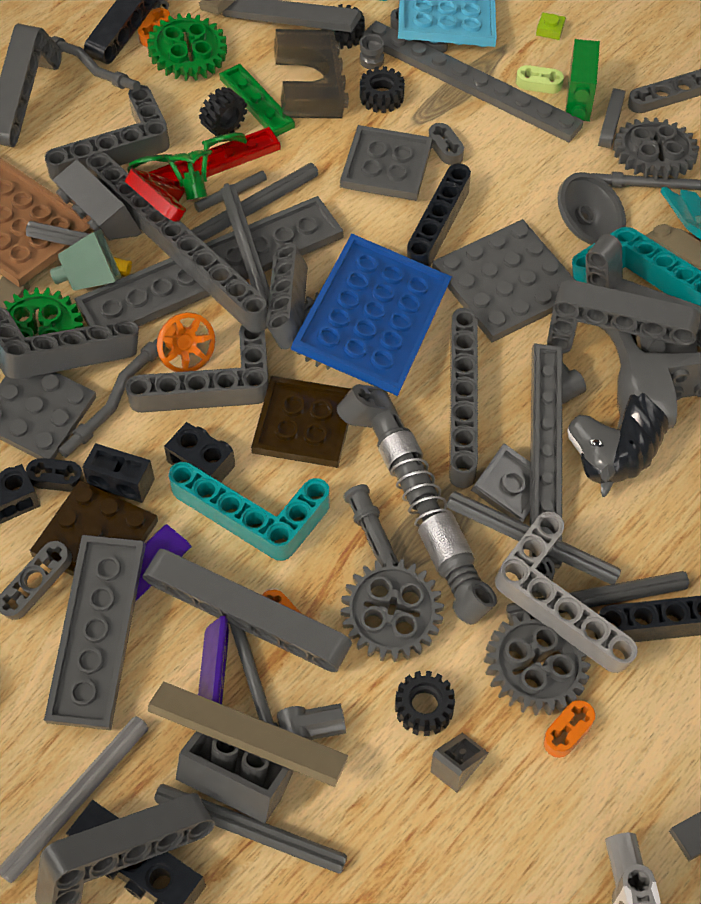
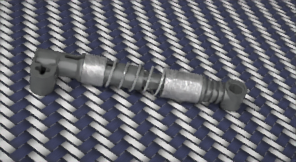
M355 385L337 405L339 416L350 425L373 428L379 440L377 447L390 475L397 477L396 487L403 490V501H408L410 504L408 512L410 514H420L415 520L414 525L419 527L418 533L437 572L441 577L446 578L454 594V612L466 624H476L497 604L496 594L488 584L481 581L473 565L475 558L455 516L446 509L447 501L445 498L440 497L441 489L438 485L434 484L435 477L432 473L428 472L429 465L422 459L423 453L410 429L404 427L387 391L376 386ZM438 499L443 500L445 503L444 509H440L437 503ZM422 518V524H417V521Z

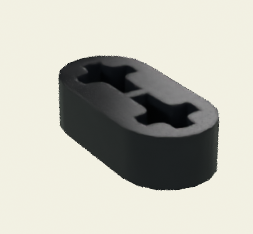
M37 458L28 463L26 467V473L32 486L39 489L71 492L79 480L84 482L82 469L76 462ZM41 470H45L46 473H41L40 477H36L35 474H39ZM70 473H74L75 476H71L69 480H65L64 477H68Z

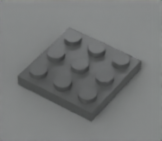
M358 125L340 179V188L417 201L431 152L433 137Z
M57 372L21 379L5 376L0 383V440L35 458L55 459L59 453L58 449L68 440L96 399V392Z

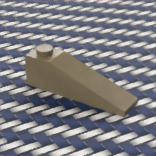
M667 224L654 227L653 231L645 235L701 270V240L695 235Z

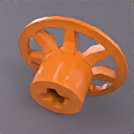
M185 312L173 316L163 325L157 337L159 358L167 368L174 372L196 371L209 361L215 349V333L211 324L204 317L196 313ZM185 318L195 319L189 327L180 322L181 319ZM200 321L206 326L209 334H195ZM210 340L209 348L205 355L196 346L197 343ZM163 341L166 347L171 350L166 357L163 352ZM190 353L202 358L196 365L189 367ZM180 355L183 368L173 366L169 361Z

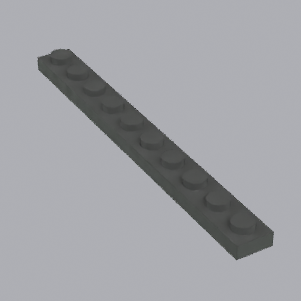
M375 21L362 34V37L367 34L381 36L384 39V53L568 143L582 129L583 120L420 41L398 39L397 30L378 21Z

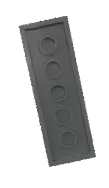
M82 535L44 721L47 724L102 730L112 729L146 545L144 541Z

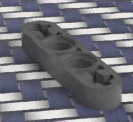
M701 69L632 90L628 100L629 109L635 113H645L701 96ZM679 85H686V86H688L690 89L684 90V89L679 88L678 86H679ZM665 92L668 96H659L656 93Z

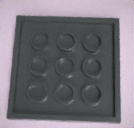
M523 219L434 260L432 264L433 269L452 276L448 289L463 307L475 311L478 318V326L491 343L551 314L561 282L575 280Z

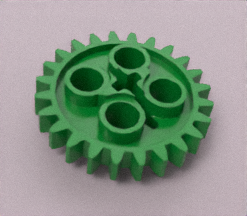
M178 13L177 19L169 15L168 22L161 19L160 26L154 25L153 32H149V39L147 40L148 56L152 57V64H157L158 71L165 69L166 76L174 73L175 79H178L180 75H183L185 81L188 80L189 76H193L196 81L200 74L207 78V71L215 74V68H221L222 61L226 60L227 44L226 36H223V30H217V23L209 25V18L201 21L199 14L195 19L191 18L190 13L187 14L186 18H183ZM183 32H185V34H186L187 43H186V41H184V33H183ZM188 50L191 52L192 62L189 60Z
M35 287L34 293L31 295L24 289V297L20 298L18 295L13 294L15 302L4 301L6 310L10 313L24 337L35 336L37 333L42 335L84 327L83 323H81L83 318L81 313H78L79 310L76 303L72 304L69 296L63 298L60 291L55 292L52 296L50 288H46L44 293L40 294L38 287ZM37 309H39L38 320H39L40 325H41V327H39V328L37 327V320H36V310H37ZM50 315H57L53 319H47ZM23 317H29L25 321H19Z

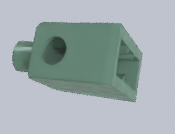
M101 229L90 233L59 253L58 258L61 265L50 269V274L55 284L58 285L68 280L73 290L109 284L122 278Z

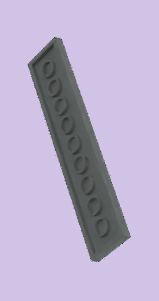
M318 196L249 224L264 272L272 269L274 253L278 247L285 243H295L303 256L344 238L343 229ZM234 231L205 243L245 280L249 279ZM169 258L74 299L88 326L120 320L132 321L141 326L206 298L210 294L175 261Z

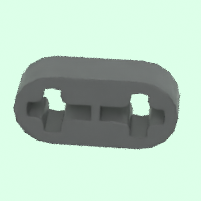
M444 123L431 125L428 137H433L432 148L440 159L448 165L461 163L464 146L453 130Z

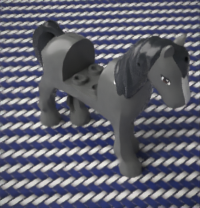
M600 327L613 341L621 365L617 379V408L620 414L617 429L611 428L598 422L591 416L578 415L571 421L567 433L568 438L581 455L586 476L600 484L602 497L607 496L614 482L635 478L642 470L651 465L652 459L656 456L662 444L664 434L676 424L677 400L691 396L701 397V352H644L637 346L636 335Z

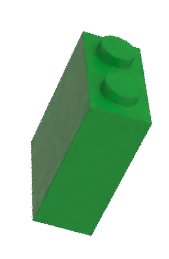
M575 39L568 77L565 112L583 121L590 122L597 86L600 41Z

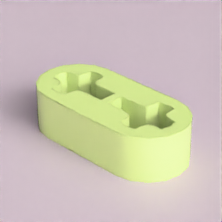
M525 65L517 70L516 85L523 90L554 94L561 91L564 75L557 69Z

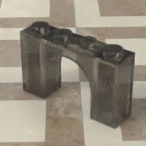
M276 29L273 47L276 65L308 66L316 69L324 76L316 81H283L280 98L283 118L289 116L291 118L342 119L344 108H348L349 95L344 93L346 78L345 75H341L343 60L338 57L340 54V42L336 41L334 30Z

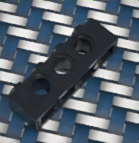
M92 799L66 832V835L69 837L119 818ZM168 852L142 861L141 865L135 869L123 868L105 875L111 880H114L116 876L126 882L124 888L139 900L145 896L154 904H194L206 887L203 876ZM168 876L171 878L170 883L165 888H153V883L158 877Z

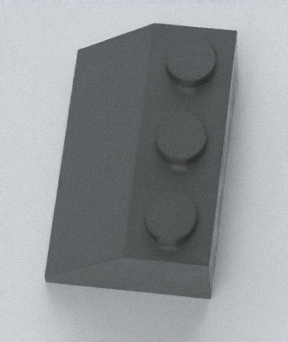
M77 159L53 179L59 188L56 194L65 204L71 202L73 204L72 210L80 219L86 217L89 220L87 222L88 226L94 232L101 229L103 235L108 240L137 237L142 233L125 205Z
M196 731L179 753L176 780L265 824L279 804L294 770Z

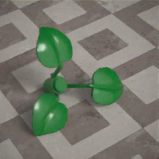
M228 133L203 141V150L191 151L188 154H163L141 157L130 162L127 170L129 173L131 168H136L150 161L167 162L177 176L180 187L184 186L186 200L206 197L207 192L204 182H207L208 155L213 154L212 150L208 149L218 142L238 141L246 144V136L243 133ZM203 156L200 176L199 171H194L193 164L199 157ZM175 161H187L189 172L184 173L185 179H183L175 165Z

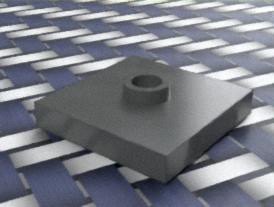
M504 443L471 491L503 514L523 523L530 513V461Z

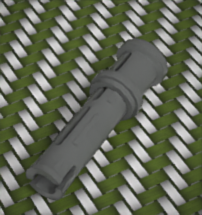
M361 484L350 488L344 493L343 498L346 503L350 504L354 512L353 520L358 526L362 527L374 556L382 567H386L388 558H391L393 566L397 567L399 561L380 524V511L377 506L373 505L370 499L369 487Z

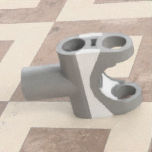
M627 832L606 838L605 842L616 886L612 894V904H661L655 877L652 871L643 865L636 834Z

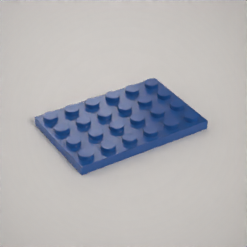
M351 233L296 335L291 350L398 396L452 276Z

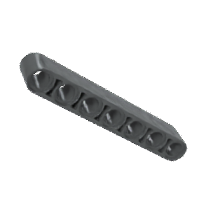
M466 307L454 311L450 337L449 479L454 486L462 489L472 486L475 482L478 464V318L474 310Z
M165 549L158 550L143 574V579L156 589L217 618L226 616L229 624L327 671L337 672L352 645V641L341 632Z

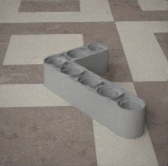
M550 511L542 513L501 565L495 577L496 588L606 670L612 673L623 672L636 658L638 653L637 645L633 639L537 570L564 530V521L557 513ZM541 527L549 528L553 534L545 533ZM523 550H531L536 557L527 556ZM511 572L518 577V581L510 580L505 573ZM532 591L540 592L545 600L536 599ZM558 611H566L570 615L571 620L562 618ZM586 629L594 631L598 639L590 638L586 633ZM613 649L620 650L624 654L625 659L617 658L613 653Z

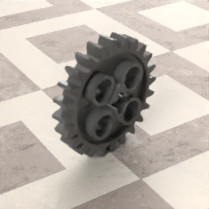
M645 117L642 123L635 119L634 124L627 122L625 128L620 127L619 133H616L613 151H615L614 157L619 158L618 163L626 164L625 170L633 168L634 175L641 172L645 179L649 175H653L654 180H657L658 176L668 180L669 175L678 178L679 173L686 175L687 169H693V165L697 161L699 146H697L698 140L692 139L693 133H685L686 127L677 128V122L670 125L668 124V119L659 122L657 117L654 118L653 122H650Z
M391 558L387 559L386 567H382L376 560L373 571L367 566H363L364 577L357 574L353 575V581L356 586L346 584V591L351 596H342L341 602L349 607L341 609V616L350 618L343 621V628H353L349 632L348 638L350 640L359 638L357 643L358 650L367 645L369 657L375 651H379L380 661L385 659L387 653L391 654L393 662L397 661L398 653H403L404 657L409 660L411 649L420 655L422 653L420 643L422 642L430 646L432 639L428 634L438 635L439 629L434 624L442 623L443 617L436 613L443 611L444 604L435 601L441 598L442 593L441 591H431L436 581L430 580L425 582L427 571L424 570L417 575L415 573V563L409 569L404 568V559L399 561L397 567L393 566ZM376 586H383L388 590V594L384 597H376L372 594L371 590ZM407 592H413L419 597V600L414 604H409L403 600L402 596ZM369 602L374 606L366 607L364 604ZM390 605H396L394 615L388 614ZM417 612L420 614V616L414 617L412 614L409 613ZM369 616H377L381 619L382 624L376 628H371L365 624V619ZM401 622H407L413 627V631L409 634H401L397 631L396 626Z
M524 612L520 621L513 615L509 620V624L503 621L498 628L499 631L494 630L491 636L492 641H489L486 646V650L490 653L486 654L484 662L491 665L488 666L485 674L495 676L490 684L491 687L501 686L499 698L506 695L511 697L509 701L510 707L518 701L521 703L522 713L525 712L528 706H531L535 716L539 714L542 707H544L547 715H551L554 707L562 712L567 706L566 702L570 704L576 701V695L580 696L585 689L583 685L589 680V676L585 673L591 667V664L583 661L587 655L559 636L552 628L547 627L535 617L531 620L528 613ZM537 639L544 640L549 647L541 646ZM514 651L518 653L522 659L513 658L509 652ZM554 652H561V654L550 656ZM553 667L561 668L565 675L556 673ZM520 670H524V671H523L522 673H520V674H517V675L513 674V672H517V671H520ZM525 679H531L535 681L538 687L534 688L529 686L526 683Z

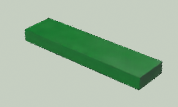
M241 64L219 73L221 82L242 97L245 103H247L246 109L264 128L270 127L276 137L295 128V121Z

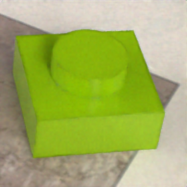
M542 12L536 36L560 40L566 17Z

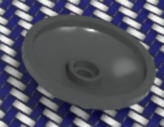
M579 172L570 175L562 182L557 197L559 211L564 223L577 238L592 245L596 243L602 234H610L621 227H626V215L622 202L616 192L604 180L590 173Z

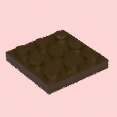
M271 376L251 445L252 454L338 468L349 424L339 416L337 405L351 389Z
M79 480L32 546L30 553L32 557H35L47 543L52 541L63 543L72 553V562L64 572L74 576L82 535L145 542L157 524L158 518L157 515ZM55 551L51 554L53 560L57 562L62 558Z

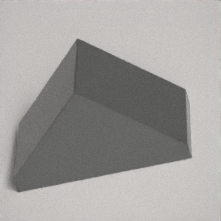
M462 732L435 750L432 755L430 772L457 793L489 752Z

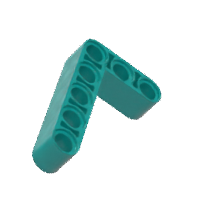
M621 227L610 233L622 245V269L624 267L628 268L668 295L701 306V270L634 228ZM594 244L576 254L572 259L573 278L576 281L587 283L585 258Z
M187 462L176 463L169 470L168 476L171 490L178 500L278 561L289 559L330 508L329 486L324 480L319 478H313L305 482L276 517ZM182 480H188L187 482L179 483ZM207 494H211V495H212L211 497H208V498H204V497H203L204 495H207ZM313 496H320L321 498H319V499H312L311 497H313ZM230 509H235V510H236L235 512H232V513L226 512L227 510H230ZM297 517L304 518V519L301 520V521H294V520H293L294 518H297ZM254 524H260V525H261V526L258 527V528H252V527H250L251 525H254ZM279 539L286 540L284 543H275Z

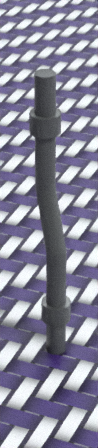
M58 36L51 37L61 52L77 56L94 76L107 80L113 86L121 89L128 88L134 91L140 89V82L130 79L127 74L118 71L114 73L100 68L83 48L67 43Z
M157 339L153 342H148L141 349V354L119 373L106 405L88 422L80 424L72 432L73 436L58 449L62 456L67 458L81 443L86 444L93 437V432L116 411L128 379L133 377L149 361L153 362L159 356L157 352Z

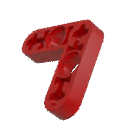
M131 168L125 178V182L162 215L174 222H180L186 212V208L179 203L185 193L184 188L171 179Z

